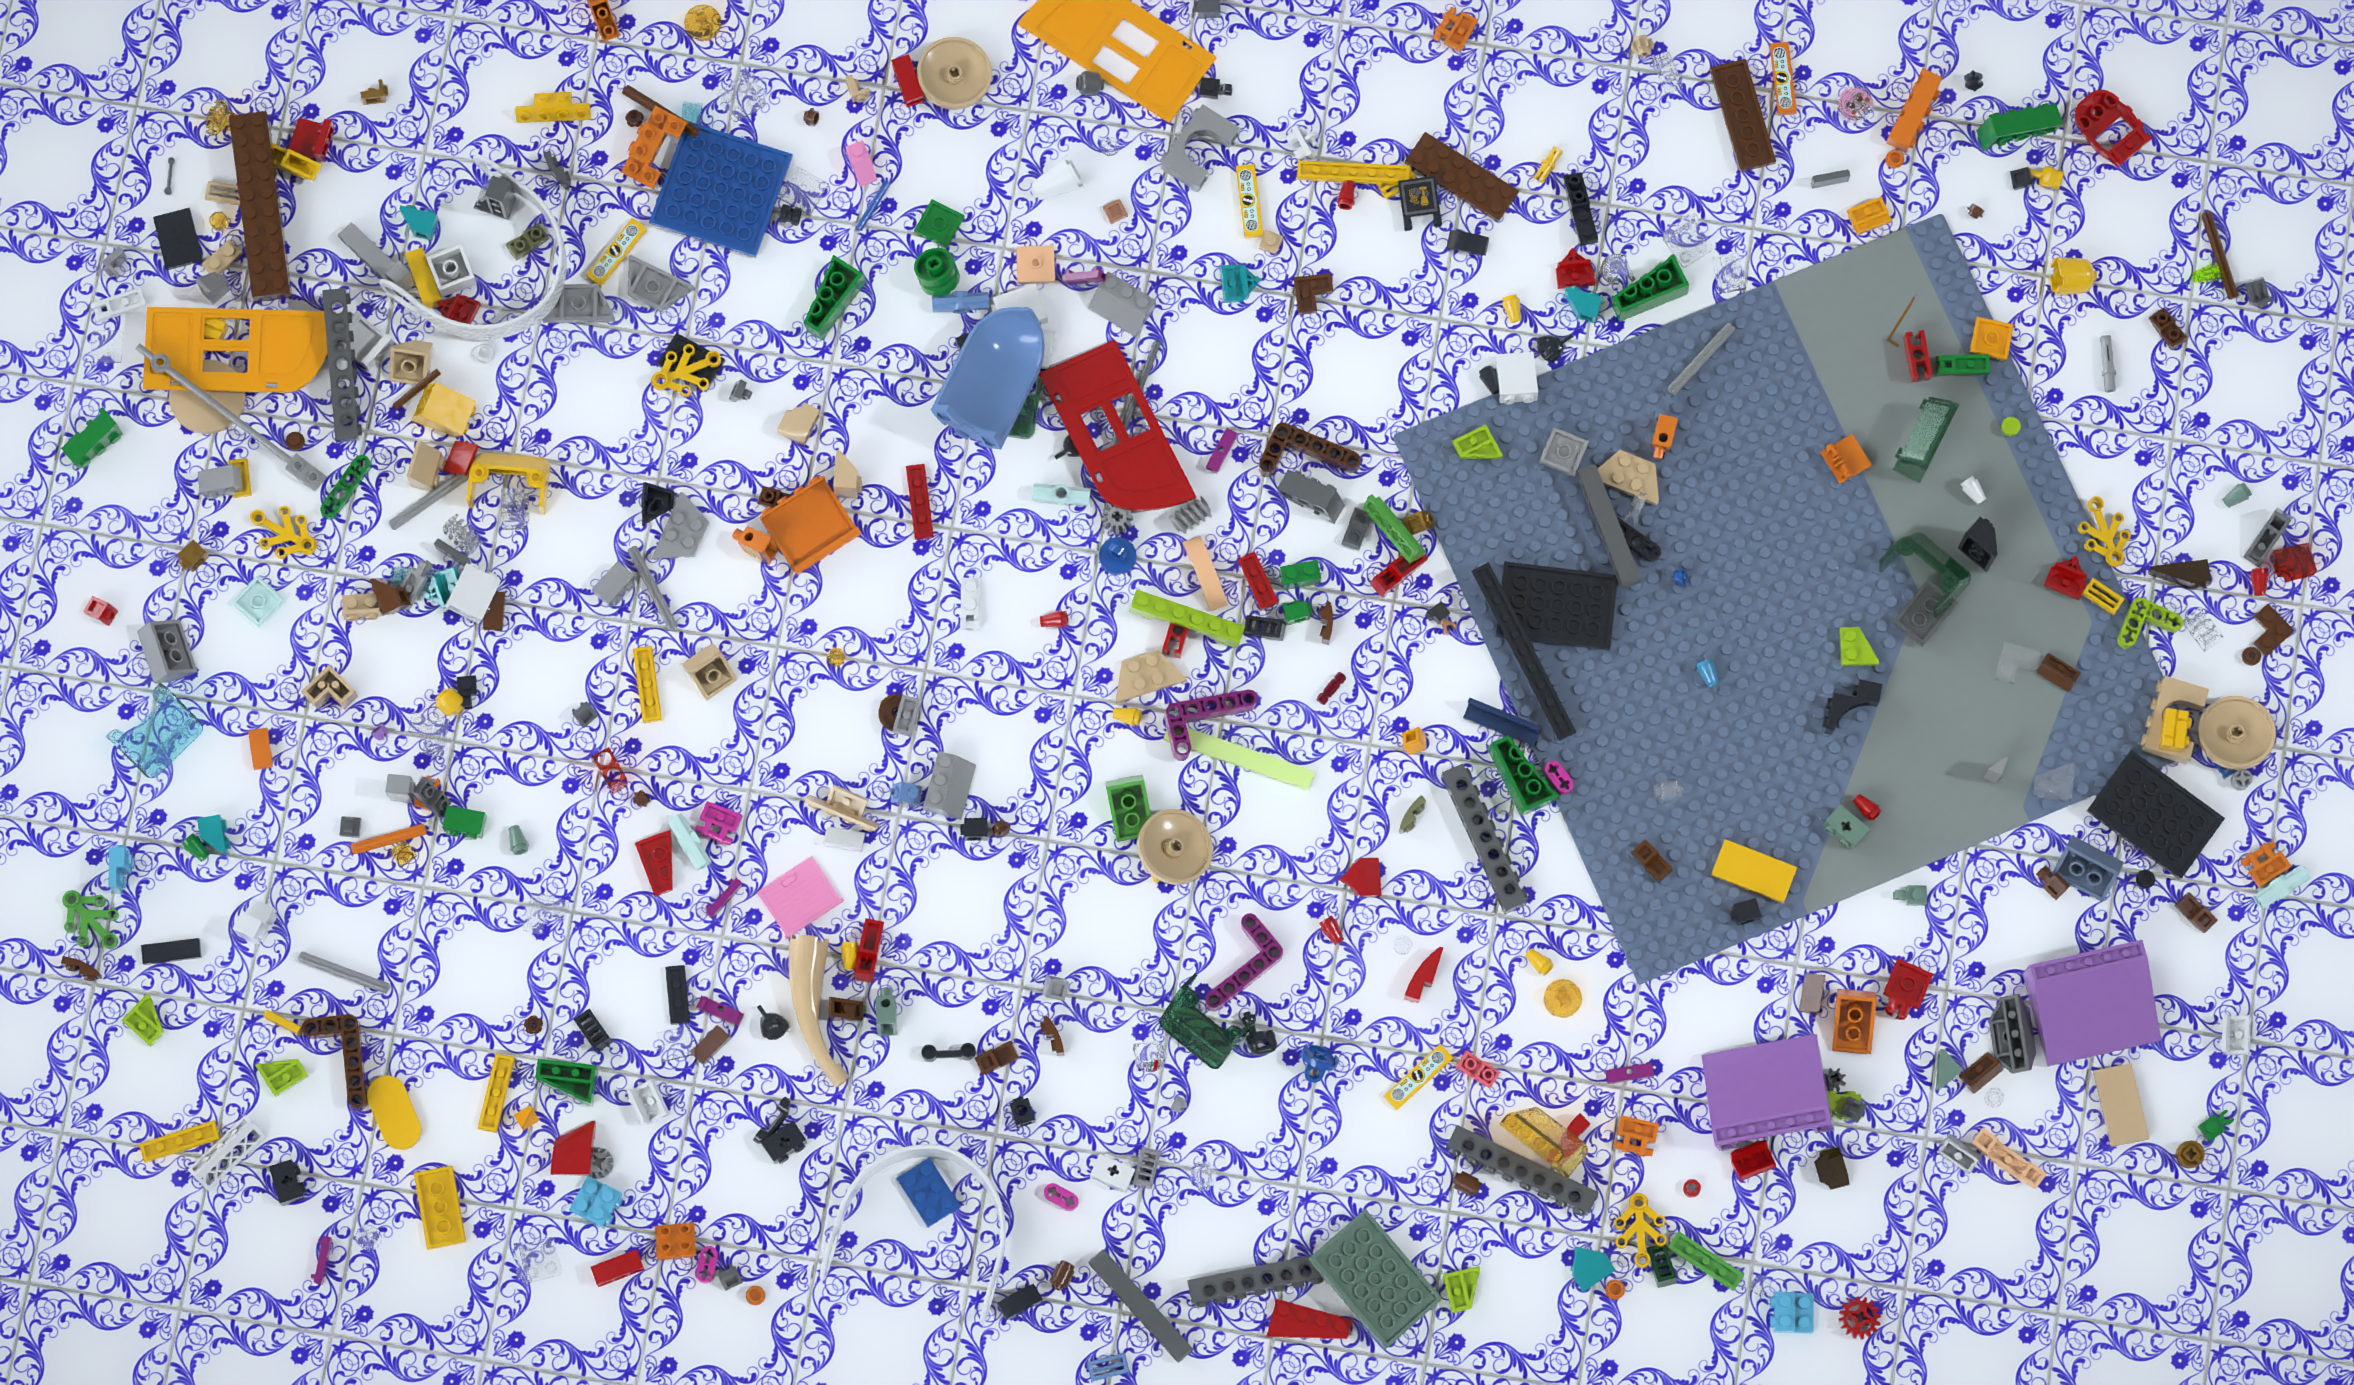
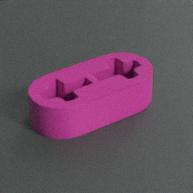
M1548 762L1544 769L1545 776L1557 792L1562 795L1569 794L1573 788L1572 779L1559 762ZM1549 766L1557 767L1556 773L1558 777L1553 772L1549 773ZM1560 778L1564 783H1569L1567 790L1566 788H1560Z
M1055 1183L1048 1184L1044 1189L1045 1198L1066 1211H1073L1078 1207V1197L1067 1189ZM1056 1188V1193L1061 1195L1060 1198L1055 1195L1052 1198L1049 1197L1048 1189ZM1072 1197L1075 1205L1067 1207L1066 1201L1062 1200V1198L1070 1199Z
M712 1246L704 1247L699 1256L696 1277L703 1284L710 1283L715 1275L718 1252ZM712 1250V1254L715 1256L710 1258L709 1263H706L707 1258L704 1256V1253ZM705 1266H707L708 1273L711 1275L706 1277V1280H703L700 1272H704Z

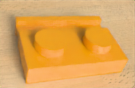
M1881 196L1846 211L1857 236L1892 222V218H1890Z

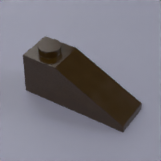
M2208 559L2151 566L2148 570V575L2187 588H2195V590L2205 589L2211 582Z

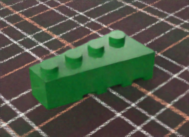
M2045 103L2036 108L2029 106L2020 111L2012 109L2004 114L1993 113L1988 116L1989 118L1976 132L1982 150L1985 151L1989 150L1991 145L2004 146L2013 139L2019 142L2030 137L2031 134L2034 138L2056 132L2063 125L2057 104L2049 105V103Z
M1670 255L1663 263H1659L1649 273H1645L1635 283H1631L1613 296L1612 308L1619 322L1688 294L1689 283L1675 255Z
M835 255L831 258L830 266L824 274L823 282L819 286L816 298L812 302L803 322L807 332L821 341L866 284L863 273Z
M1509 735L1490 744L1487 750L1521 817L1550 805L1558 799L1559 795L1556 791H1553L1545 778L1540 776L1535 770V766L1525 758L1524 753Z

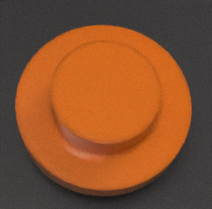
M1891 150L1885 157L1886 164L1893 169L1899 168L1904 163V155L1898 150Z
M1611 1280L1607 1283L1605 1292L1610 1299L1617 1300L1624 1295L1625 1287L1621 1281Z
M751 1286L746 1291V1300L751 1305H760L765 1300V1291L760 1286Z

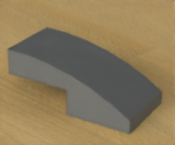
M1355 507L1341 545L1360 550L1371 521V517L1366 511Z

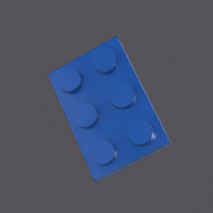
M930 1157L897 1177V1181L927 1228H930L961 1208Z

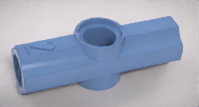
M955 291L952 294L943 296H932L933 313L953 311L956 314H964L970 310L989 309L988 292L968 293L967 291Z

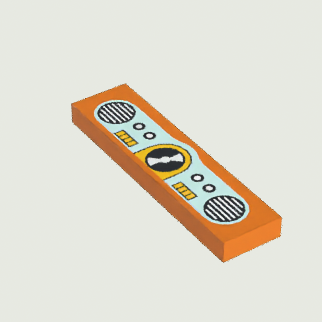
M1789 42L1770 43L1778 116L1796 114L1797 108Z

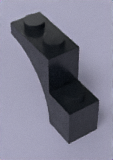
M1860 679L1858 685L1854 684L1852 695L1855 697L1839 693H1833L1831 698L1828 697L1826 709H1829L1828 716H1824L1822 727H1825L1824 733L1832 735L1838 720L1852 709L1862 706L1877 707L1883 684Z

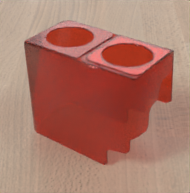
M2309 543L2276 549L2270 555L2274 572L2277 577H2284L2285 582L2310 577L2317 572Z
M610 747L592 756L594 765L612 794L628 786L627 777ZM602 753H609L611 755V762L608 765H601L598 762V756ZM615 768L620 771L621 776L618 781L612 782L608 780L607 773L610 769Z

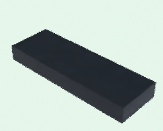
M200 938L141 945L143 965L202 958Z
M685 965L665 967L670 1024L690 1023Z

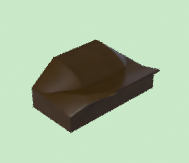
M1839 1147L1819 1152L1818 1159L1814 1161L1819 1181L1828 1185L1830 1190L1849 1186L1848 1172Z

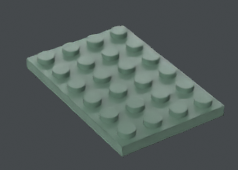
M1364 1209L1308 1259L1384 1350L1391 1346L1442 1300L1441 1296L1367 1209Z

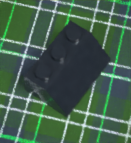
M1980 516L1965 533L1958 549L1986 573L1998 555L1996 533L1993 524L1988 519H1983Z

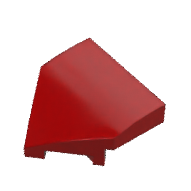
M1571 248L1568 255L1557 264L1555 271L1557 288L1566 289V286H1595L1594 269L1591 265V260L1585 259L1575 249Z
M459 293L444 301H437L443 317L466 324L472 323L482 305L479 301L465 295L461 296Z
M2071 557L2070 560L2061 563L2056 562L2050 568L2043 586L2079 601L2086 585L2085 579L2087 575L2082 571L2078 563V557Z
M1359 858L1339 879L1354 892L1355 896H1382L1379 858Z

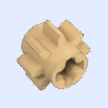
M1639 35L1633 38L1634 42L1630 46L1633 54L1637 53L1638 57H1646L1652 53L1651 50L1654 49L1652 38L1647 39V35Z

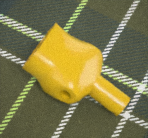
M2045 166L2042 171L2030 168L2031 176L2039 178V185L2041 187L2054 188L2059 191L2064 171L2056 170L2050 166Z

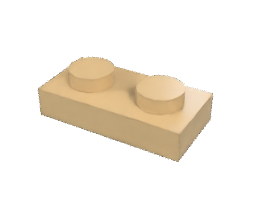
M229 239L203 262L202 266L209 273L216 272L220 276L243 253Z

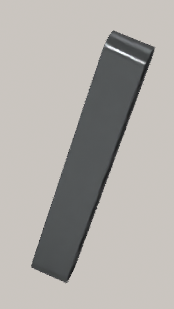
M1592 464L1577 469V478L1620 587L1624 589L1641 583L1639 572L1596 465Z
M1102 1249L1088 1262L1092 1269L1176 1362H1181L1193 1351L1190 1344L1105 1250Z

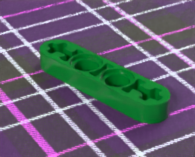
M358 455L354 458L322 503L320 511L325 519L332 520L338 516L371 468V462L367 456ZM365 460L366 467L361 466L358 470V462H363ZM349 475L356 476V482L348 484L346 478ZM339 490H343L346 493L345 497L341 500L335 498V494ZM331 499H333L335 503L339 504V506L334 504V506L332 507L334 512H329L328 514H326L327 512L325 508H331V506L333 505Z

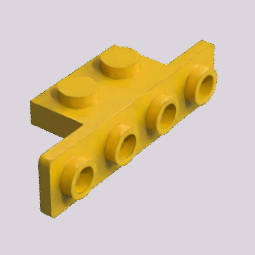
M572 92L534 93V105L516 106L515 115L517 123L590 120L591 108L590 103H572Z

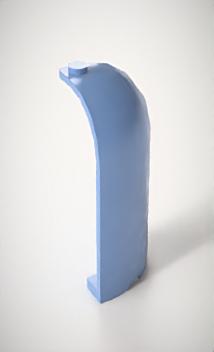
M1009 307L994 311L976 323L966 338L931 408L934 416L944 426L948 424L954 428V433L966 440L972 438L979 441V445L984 447L1002 449L1043 363L1045 348L1043 330L1031 308Z

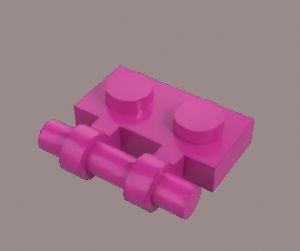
M707 801L699 818L706 823L704 827L697 825L695 832L701 834V837L714 839L721 845L724 843L731 846L733 839L727 837V833L729 831L736 834L743 815ZM712 825L722 829L720 834L710 830Z

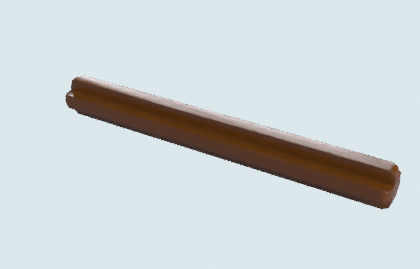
M630 85L623 88V95L652 112L656 105L686 121ZM688 122L689 124L685 126L683 132L695 138L699 135L700 129Z
M2204 212L2201 218L2229 300L2235 299L2239 294L2212 212Z

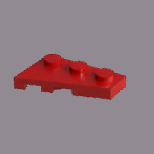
M670 829L635 842L655 897L673 891L672 833Z

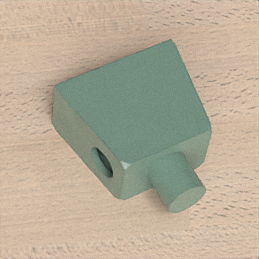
M889 987L880 988V996H876L878 1036L897 1035L895 995H892V989Z

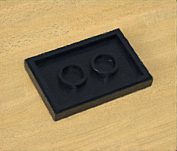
M190 207L153 217L166 271L203 262Z
M676 333L658 361L657 366L662 368L666 361V354L673 351L677 354V362L671 365L669 372L676 371L684 353L683 348L687 344L694 346L695 354L690 357L686 366L706 359V355L710 350ZM687 348L686 352L691 353L692 349ZM670 355L668 357L669 360H673L675 358L674 355ZM721 357L719 366H707L690 374L699 378H706L709 381V389L726 360ZM711 358L710 361L715 363L717 358ZM702 381L700 386L704 387L707 383Z

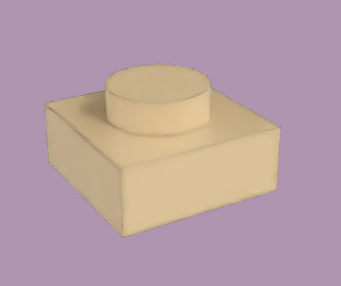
M1265 230L1259 249L1277 255L1283 236Z

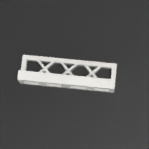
M245 1115L204 1153L188 1171L209 1191L266 1136ZM254 1129L259 1135L254 1140L247 1141L248 1134ZM237 1145H242V1151L239 1154H233V1148ZM222 1159H228V1164L224 1168H218V1164ZM207 1173H213V1179L206 1184L202 1178Z

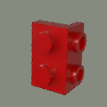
M1766 1139L1755 1141L1751 1145L1737 1148L1730 1153L1731 1164L1740 1181L1776 1168V1162L1768 1149Z

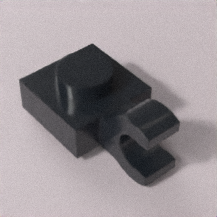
M1202 77L1199 97L1218 99L1219 94L1232 96V84L1220 85V79Z
M476 675L457 677V692L463 697L465 710L473 709L472 696H478Z

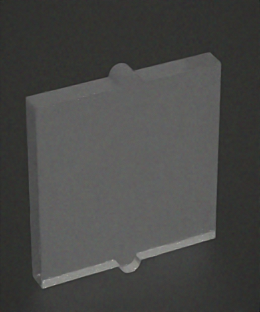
M109 328L106 330H92L90 362L105 363L106 365L108 363H122L124 331L110 330Z
M689 1025L656 1032L657 1049L660 1051L662 1062L695 1055L694 1038L691 1036Z

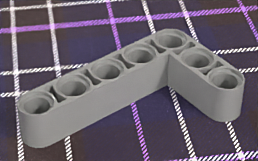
M350 222L337 235L380 279L389 280L407 292L415 285L407 267L399 260L394 263L354 223ZM393 290L398 296L402 297L401 294Z

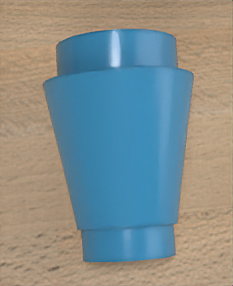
M1708 658L1696 664L1698 668L1696 670L1709 688L1719 684L1714 661L1712 662Z

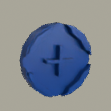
M1121 537L1105 541L1099 551V561L1102 568L1113 575L1130 572L1137 560L1134 545L1129 540Z
M1307 1045L1304 1046L1300 1055L1307 1063L1304 1070L1307 1081L1317 1083L1322 1080L1326 1071L1335 1070L1339 1063L1337 1055L1333 1057L1330 1050L1321 1046L1310 1045L1309 1048ZM1317 1069L1320 1073L1317 1076H1311L1309 1071Z

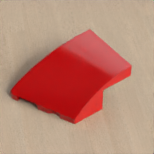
M591 1121L555 1139L551 1160V1175L591 1176V1158L593 1157L596 1121Z

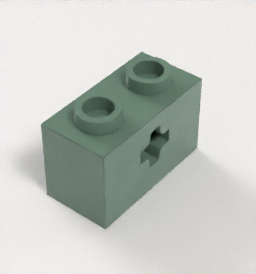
M1841 804L1823 824L1825 830L1830 835L1837 836L1844 847H1850L1852 850L1870 829ZM1847 825L1849 827L1848 830L1843 831L1842 828Z

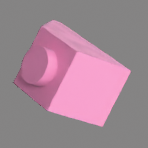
M861 140L845 146L846 154L859 186L877 181L864 141Z

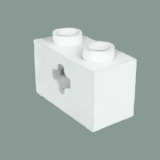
M1104 1153V1156L1099 1154L1090 1178L1126 1194L1135 1174V1169L1132 1168V1164L1122 1161V1163L1117 1162L1115 1157ZM1116 1168L1118 1174L1111 1176L1109 1170Z

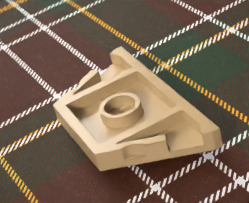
M1619 450L1598 468L1605 486L1653 505H1658L1659 497L1655 463Z
M1159 650L1124 660L1121 663L1116 704L1185 683L1187 679Z

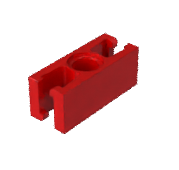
M909 54L892 59V68L906 107L924 103V95Z
M1919 330L1918 334L1915 335V339H1919V345L1912 346L1910 337L1913 336V332H1905L1903 341L1911 383L1919 381L1916 367L1920 366L1924 369V381L1930 380L1932 370L1924 330ZM1919 353L1922 359L1914 358L1913 354Z
M1170 623L1162 653L1169 655L1168 646L1170 641L1173 640L1180 642L1178 650L1174 649L1175 657L1181 658L1189 628ZM1175 628H1181L1183 630V633L1181 635H1176L1173 633V630Z
M637 1249L590 1267L598 1288L645 1270Z

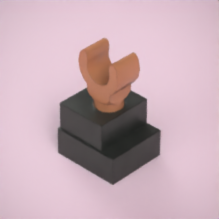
M1442 601L1425 614L1429 621L1434 619L1437 624L1441 623L1443 632L1447 636L1449 635L1447 631L1448 626L1453 627L1454 630L1457 628L1454 622L1446 619L1449 617L1450 612Z

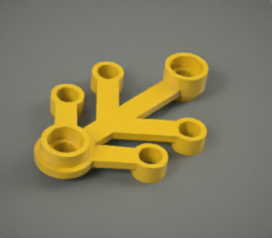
M687 344L683 348L684 353L676 371L669 373L671 365L677 362V354L670 351L666 354V361L662 370L652 376V386L657 390L669 388L680 392L683 397H689L692 393L689 385L682 386L673 382V380L680 378L697 385L700 390H707L709 381L706 378H699L690 373L707 366H719L721 363L720 354L717 351H710L707 353L706 359L686 366L690 357L695 354L694 346ZM691 348L692 352L687 353L686 349ZM670 355L675 356L673 360L668 359ZM711 358H717L715 363H712L710 360ZM664 379L665 381L663 384H659L658 380ZM702 381H705L707 384L706 386L702 387L700 386V383ZM687 388L689 389V392L687 394H684L682 392L683 389Z
M2094 496L2088 501L2087 507L2089 511L2094 513L2100 531L2090 526L2088 522L2083 521L2077 527L2078 532L2081 534L2088 533L2104 542L2107 549L2098 545L2094 539L2087 540L2084 548L2088 552L2094 550L2105 556L2106 562L2110 566L2118 567L2124 562L2122 550L2130 539L2131 534L2128 530H2122L2118 534L2119 541L2115 547L2113 538L2119 525L2124 521V516L2120 512L2115 513L2111 517L2112 523L2108 530L2101 511L2104 507V501L2101 497ZM2115 516L2119 517L2120 521H2117ZM2088 543H2091L2093 548L2089 547Z
M284 505L279 508V514L283 519L285 528L267 519L262 510L256 509L251 512L250 520L255 526L263 525L279 534V536L271 538H261L259 546L262 550H268L273 545L292 541L296 544L286 548L278 547L275 550L277 558L285 559L287 555L296 552L310 555L316 551L317 542L308 534L307 519L304 515L300 514L295 518V522L300 529V537L294 534L290 518L291 510L288 506ZM287 509L288 513L283 515L282 510ZM261 516V521H255L256 517ZM300 518L305 519L302 524L298 523ZM264 541L268 542V545L266 547L262 546V543ZM310 543V548H304L305 544ZM280 550L285 551L284 555L282 556L278 555V552Z
M1635 1193L1629 1199L1630 1207L1621 1217L1615 1219L1614 1225L1618 1230L1624 1229L1626 1221L1634 1213L1636 1221L1622 1236L1617 1237L1616 1246L1619 1249L1626 1248L1628 1240L1637 1232L1638 1253L1635 1255V1264L1639 1268H1646L1650 1264V1256L1646 1252L1645 1232L1655 1240V1244L1659 1247L1666 1245L1667 1238L1665 1235L1658 1233L1644 1220L1643 1212L1654 1220V1225L1658 1228L1665 1225V1217L1658 1215L1648 1206V1198L1644 1194ZM1637 1200L1642 1201V1205L1636 1206L1635 1202ZM1661 1218L1663 1223L1657 1224L1656 1219ZM1619 1220L1623 1221V1222H1624V1225H1623V1226H1618V1225L1616 1224L1617 1221H1619ZM1662 1237L1665 1241L1658 1243L1657 1239ZM1621 1239L1625 1241V1244L1622 1246L1618 1244V1241ZM1645 1258L1646 1262L1644 1264L1639 1263V1259Z

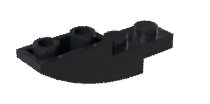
M1582 172L1563 175L1568 206L1579 245L1584 246L1598 243V235Z

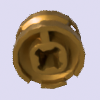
M2190 1140L2178 1146L2175 1156L2179 1165L2191 1169L2203 1162L2205 1151L2200 1143Z

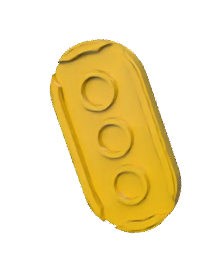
M385 1075L376 1078L368 1088L367 1100L385 1142L394 1149L408 1150L419 1141L422 1127L404 1084L394 1076Z

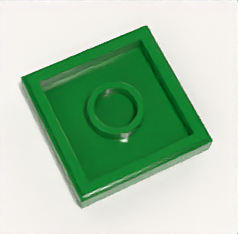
M931 199L915 227L914 233L948 249L965 215Z

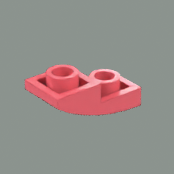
M1468 1050L1463 1053L1455 1066L1487 1088H1491L1501 1073Z

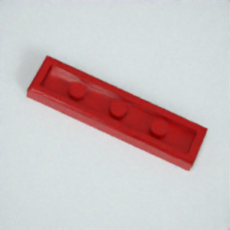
M925 464L906 466L915 540L934 538Z

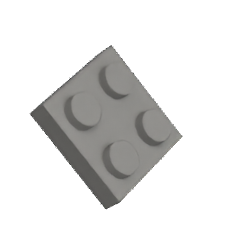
M1554 427L1539 463L1574 477L1589 441Z

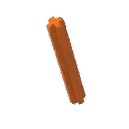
M419 824L352 843L351 850L356 855L427 834L424 824Z

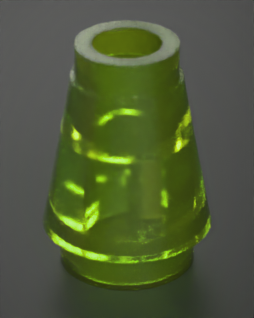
M2210 263L2192 272L2194 283L2217 281V279L2221 278L2218 264Z

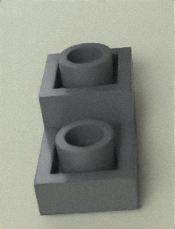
M551 151L543 152L553 177L563 188L570 189L568 182H571L569 172H564L563 165H558L556 156L552 157Z
M422 777L414 789V795L435 815L442 818L446 812L447 805L451 804L445 793L437 790L426 777Z

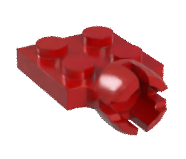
M1897 958L1883 991V995L1887 996L1889 1000L1885 1008L1886 1014L1892 1017L1893 1013L1898 1009L1895 1019L1905 1020L1911 1008L1918 1010L1933 973Z

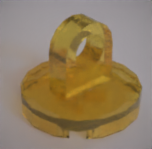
M705 4L696 5L691 8L684 19L685 30L688 35L701 42L715 38L722 25L718 11L712 6Z
M222 99L215 100V106H211L208 111L205 125L208 128L206 132L209 135L217 136L222 129L230 131L228 124L229 116L238 115L228 111V103Z
M1559 979L1547 986L1543 1002L1546 1010L1551 1015L1568 1018L1578 1012L1582 1004V994L1580 988L1574 982Z

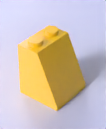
M434 382L424 388L411 421L454 437H459L466 434L469 428L468 420L470 417H473L476 411V400Z

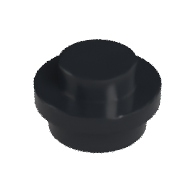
M2141 870L2136 875V883L2142 889H2149L2155 883V876L2149 870Z

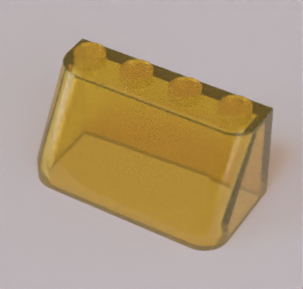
M1534 1106L1508 1113L1499 1123L1510 1136L1566 1179L1570 1177L1588 1153V1147L1581 1139L1538 1107Z

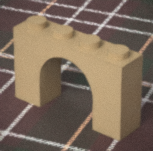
M2164 676L2161 681L2158 680L2155 689L2158 692L2157 698L2152 700L2150 707L2153 710L2152 716L2147 718L2145 727H2148L2147 734H2143L2140 745H2143L2142 752L2186 765L2190 761L2195 742L2189 741L2188 748L2185 747L2181 753L2159 749L2162 713L2165 708L2172 705H2181L2201 711L2205 707L2209 689Z

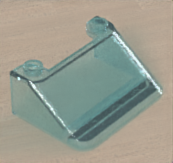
M159 683L152 693L153 699L159 705L128 735L122 730L114 729L105 736L148 778L159 776L203 731L202 722L162 683Z

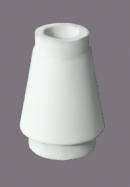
M1974 476L1960 484L1963 487L1962 490L1977 505L1987 499L1978 479H1975Z

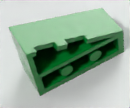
M103 407L98 410L100 415L94 421L90 419L86 423L88 427L81 433L77 432L61 448L78 470L87 467L95 456L102 455L110 444L118 442L121 439V435H123L117 423Z
M538 1059L535 1075L537 1082L593 1107L598 1074L596 1065Z

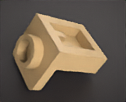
M852 74L845 76L852 102L861 103L866 101L870 97L869 88L861 90L858 79L854 80Z

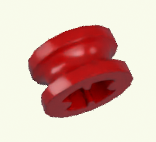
M1695 1179L1687 1180L1683 1186V1192L1689 1198L1697 1197L1701 1191V1185ZM1689 1184L1692 1186L1693 1184H1695V1189H1697V1191H1692L1691 1193H1689L1687 1191L1689 1189L1687 1188V1185Z

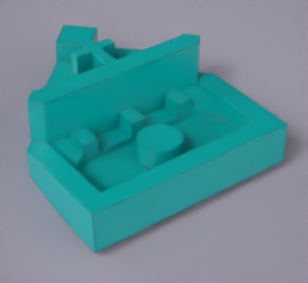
M1244 264L1242 266L1221 265L1220 275L1224 303L1243 302L1262 279L1252 274Z
M454 566L436 572V575L432 576V581L423 597L433 600L444 609L460 577L457 567Z
M1575 1246V1256L1570 1271H1572V1276L1581 1291L1585 1292L1616 1270L1605 1253Z

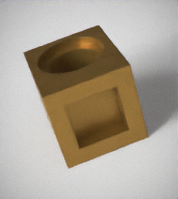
M194 539L177 554L180 559L178 563L184 570L189 569L192 573L209 558L207 552Z

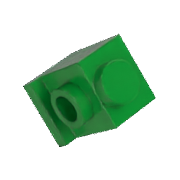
M1296 600L1288 606L1286 602L1282 603L1287 626L1309 620L1310 613H1312L1310 602L1306 603V601Z

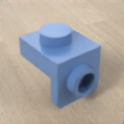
M906 782L893 784L890 790L891 803L901 802L915 806L920 805L922 786Z

